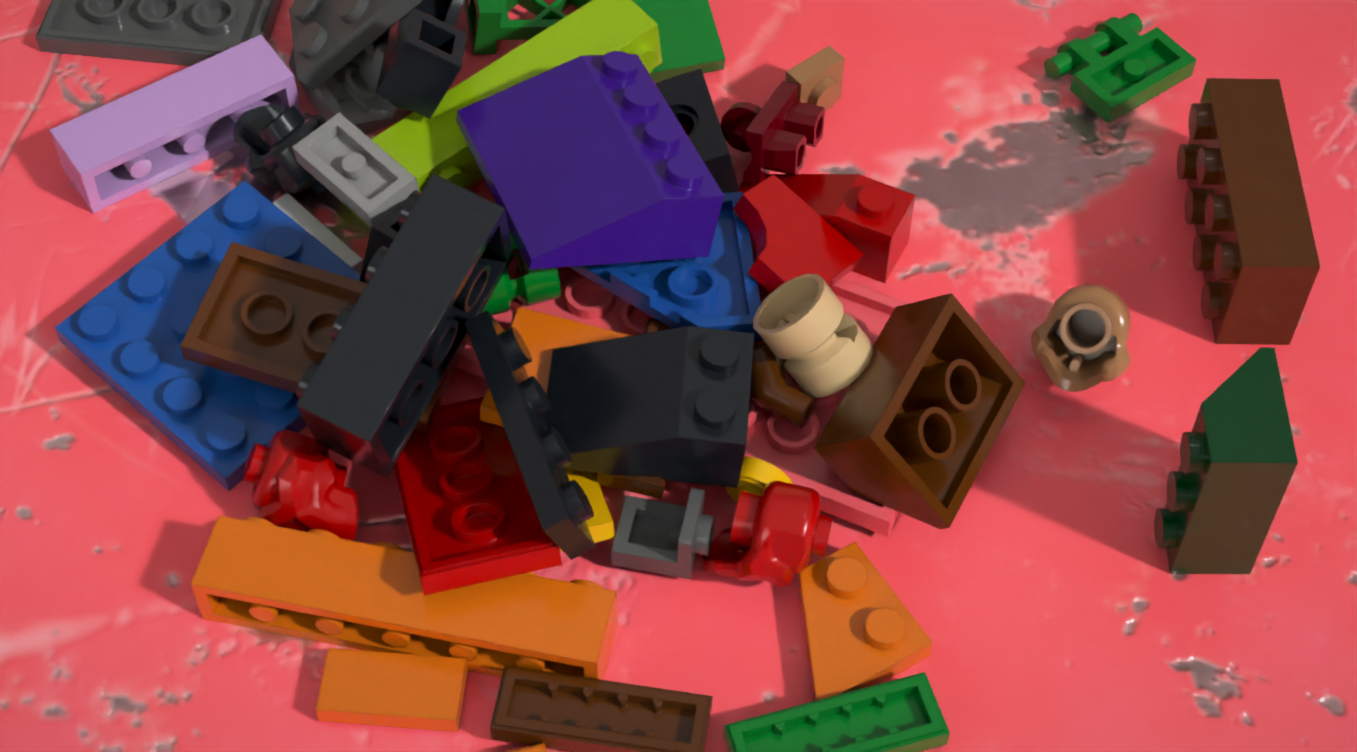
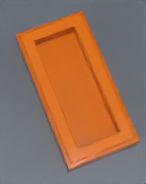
M328 648L316 705L318 720L322 722L458 732L468 672L466 658Z

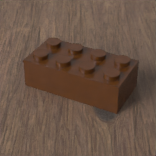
M1207 78L1200 103H1192L1188 119L1190 137L1188 144H1180L1177 154L1179 179H1187L1188 185L1184 207L1185 219L1187 224H1194L1196 230L1192 253L1193 266L1196 271H1203L1205 281L1201 292L1202 316L1204 319H1211L1215 344L1290 345L1319 272L1320 263L1280 80Z

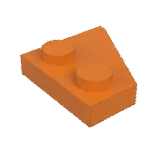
M856 541L806 567L804 571L799 573L798 590L801 612L804 615L806 627L805 643L807 658L810 660L812 672L813 701L881 684L930 656L933 642Z

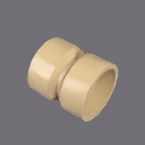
M818 274L797 276L780 285L766 297L758 307L753 318V328L779 359H787L784 367L801 389L811 397L821 398L829 396L847 387L861 375L873 355L872 342L856 321L848 313H844L843 304L825 280Z

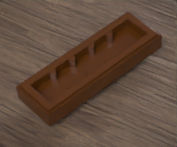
M504 665L490 724V734L493 740L526 745L545 743L546 748L572 752H705L713 696Z

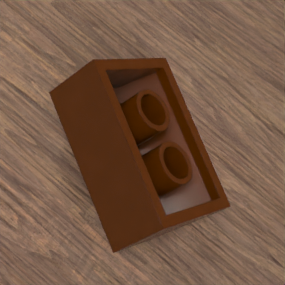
M952 293L897 306L873 345V355L868 366L850 384L816 442L814 449L854 493L938 529L950 528L1026 382Z

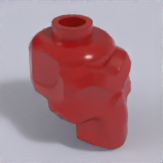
M285 429L277 431L267 446L258 443L254 444L244 468L242 481L253 484L251 500L255 508L261 511L260 518L278 527L304 532L312 529L329 531L341 539L354 540L359 524L357 494L353 489L344 486L347 467L334 463L329 456V449L316 442L314 438Z
M771 481L763 488L762 494L741 490L732 528L722 530L712 541L708 556L703 555L702 570L727 577H737L741 581H767L775 587L790 585L794 574H799L808 566L811 554L825 556L833 517L820 514L822 503L820 495L816 490L809 487L782 481Z

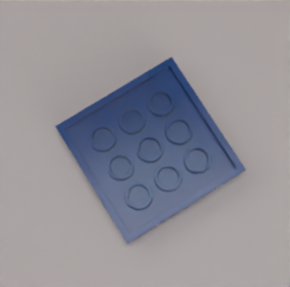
M245 180L55 327L62 344L228 491L242 481L247 459L255 443L267 446L277 431L285 429L298 433L307 426L296 406L299 399L295 393L183 358L180 345L231 242L351 279L360 280L358 272Z

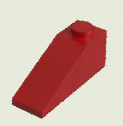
M768 174L765 179H767L773 174ZM774 174L864 254L852 270L853 272L884 284L886 283L909 242L915 202L914 194L860 174H797L796 176ZM742 181L739 186L740 191L737 192H743L744 194L756 185Z

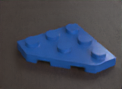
M743 192L723 193L724 199L709 257L570 267L672 329L693 326L754 333V341H763L753 328V318L758 307L761 305L758 282L748 273L754 264L749 228L733 210Z

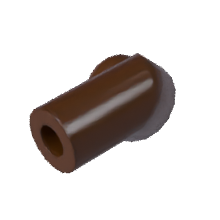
M765 342L756 343L753 345L751 401L755 405L800 428L804 427L815 410L817 400L787 384L783 363L787 359H779Z

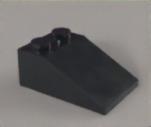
M685 326L553 349L547 388V397L551 404L552 412L544 415L548 427H554L559 432L571 454L573 463L564 468L634 477H661V479L738 488L747 445L754 333Z

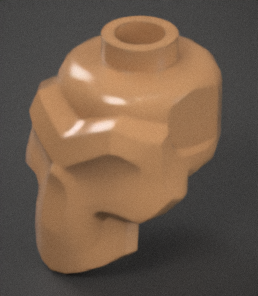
M1090 283L1071 287L1055 300L1046 321L1032 332L1031 343L1036 358L1042 363L1045 372L1057 387L1064 391H1084L1101 382L1112 381L1126 371L1130 365V355L1126 344L1131 319L1127 304L1112 289L1101 284Z

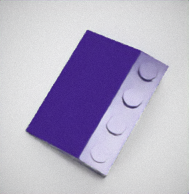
M612 51L605 55L579 56L457 111L456 122L497 205L505 208L508 227L529 270L709 257L724 194L637 54Z

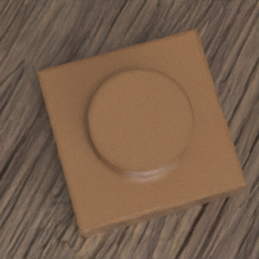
M829 45L787 70L785 82L799 84L798 102L824 107L825 111H827L841 98L845 58Z

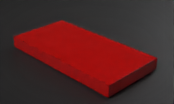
M484 397L440 406L428 435L414 431L394 465L424 596L562 565L560 547L542 529L504 427L480 421V407Z

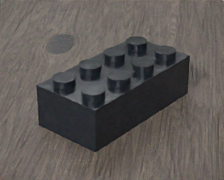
M432 174L422 192L415 190L407 198L398 219V226L401 227L389 248L380 247L372 257L365 274L366 288L355 305L348 303L341 310L331 331V340L334 342L321 363L314 361L309 365L296 391V397L299 399L296 406L316 442L385 478H388L469 336L464 323L482 313L514 257L505 208L435 174Z

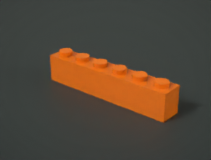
M218 515L191 582L202 618L206 620L358 650L466 658L468 671L501 678L504 665L603 680L618 627L617 591L604 589L601 585L589 580L575 579L567 582L537 576L533 572H528L424 596L414 552L405 551L402 547L390 542L380 541L367 544L341 539L337 535L321 529H312L304 532L278 527L258 517H246L241 520Z

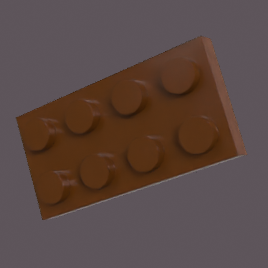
M231 242L180 345L183 358L296 394L298 384L306 369L314 361L321 363L334 342L331 340V331L337 316L348 303L353 305L357 303L367 283ZM468 337L414 431L428 435Z

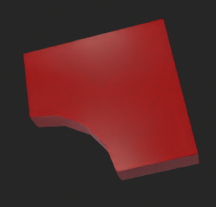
M774 174L745 192L733 208L735 213L749 228L756 243V261L748 273L770 294L785 282L804 274H818L831 287L852 271L864 256L862 252Z

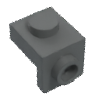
M691 488L687 506L626 495L611 550L612 565L691 580L696 554L708 556L714 531L715 516L704 514L705 490Z

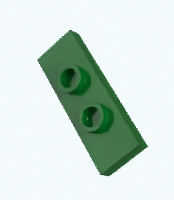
M925 672L726 724L723 729V738L728 752H921L946 745L950 735Z

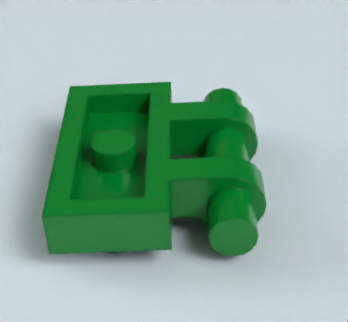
M1129 13L1120 19L1118 17H1111L1096 25L1095 33L1084 39L1075 37L1060 45L1057 54L1045 60L1044 68L1048 76L1055 80L1067 73L1073 75L1070 91L1110 124L1191 77L1196 59L1158 27L1140 36L1138 33L1143 29L1142 21L1137 14ZM1104 52L1108 53V55L1104 57L1101 56V54Z

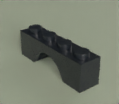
M423 0L390 27L375 94L389 100L394 106L402 110L413 111L431 119L462 67L467 33L455 28L465 0Z

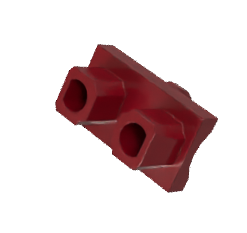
M782 81L762 108L750 102H739L733 104L723 115L720 126L727 143L732 148L742 152H751L752 160L743 173V182L758 185L764 181L770 171L796 176L804 163L806 145L816 147L821 140L824 130L825 109L824 107L798 102L799 84Z

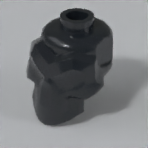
M270 104L251 109L238 119L234 127L233 136L235 143L248 153L247 158L244 160V166L250 174L259 178L271 190L283 189L288 194H297L309 188L316 196L327 189L297 162L292 146L327 122L322 116L300 113L295 105L284 110L280 104Z

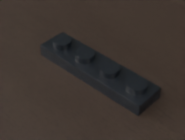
M486 310L464 324L542 529L572 560L596 547L586 520L594 517L593 509L576 480L570 481L564 467L573 463V460L559 432L554 427L549 428L544 415L552 412V407L537 379L534 376L528 377L524 366L532 362V357L523 338L514 327L505 331Z

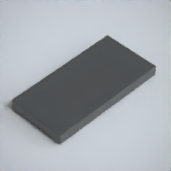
M51 0L36 35V40L41 52L192 66L260 34L269 42L283 0Z

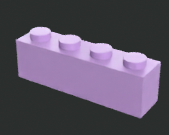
M260 34L54 127L49 131L63 171L94 214L238 146L233 136L235 124L245 112L270 104H280L284 110L295 105L300 113L302 112L294 74Z

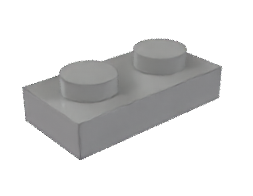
M340 112L292 146L297 162L370 227L403 206L413 191L417 190L420 192L416 178Z

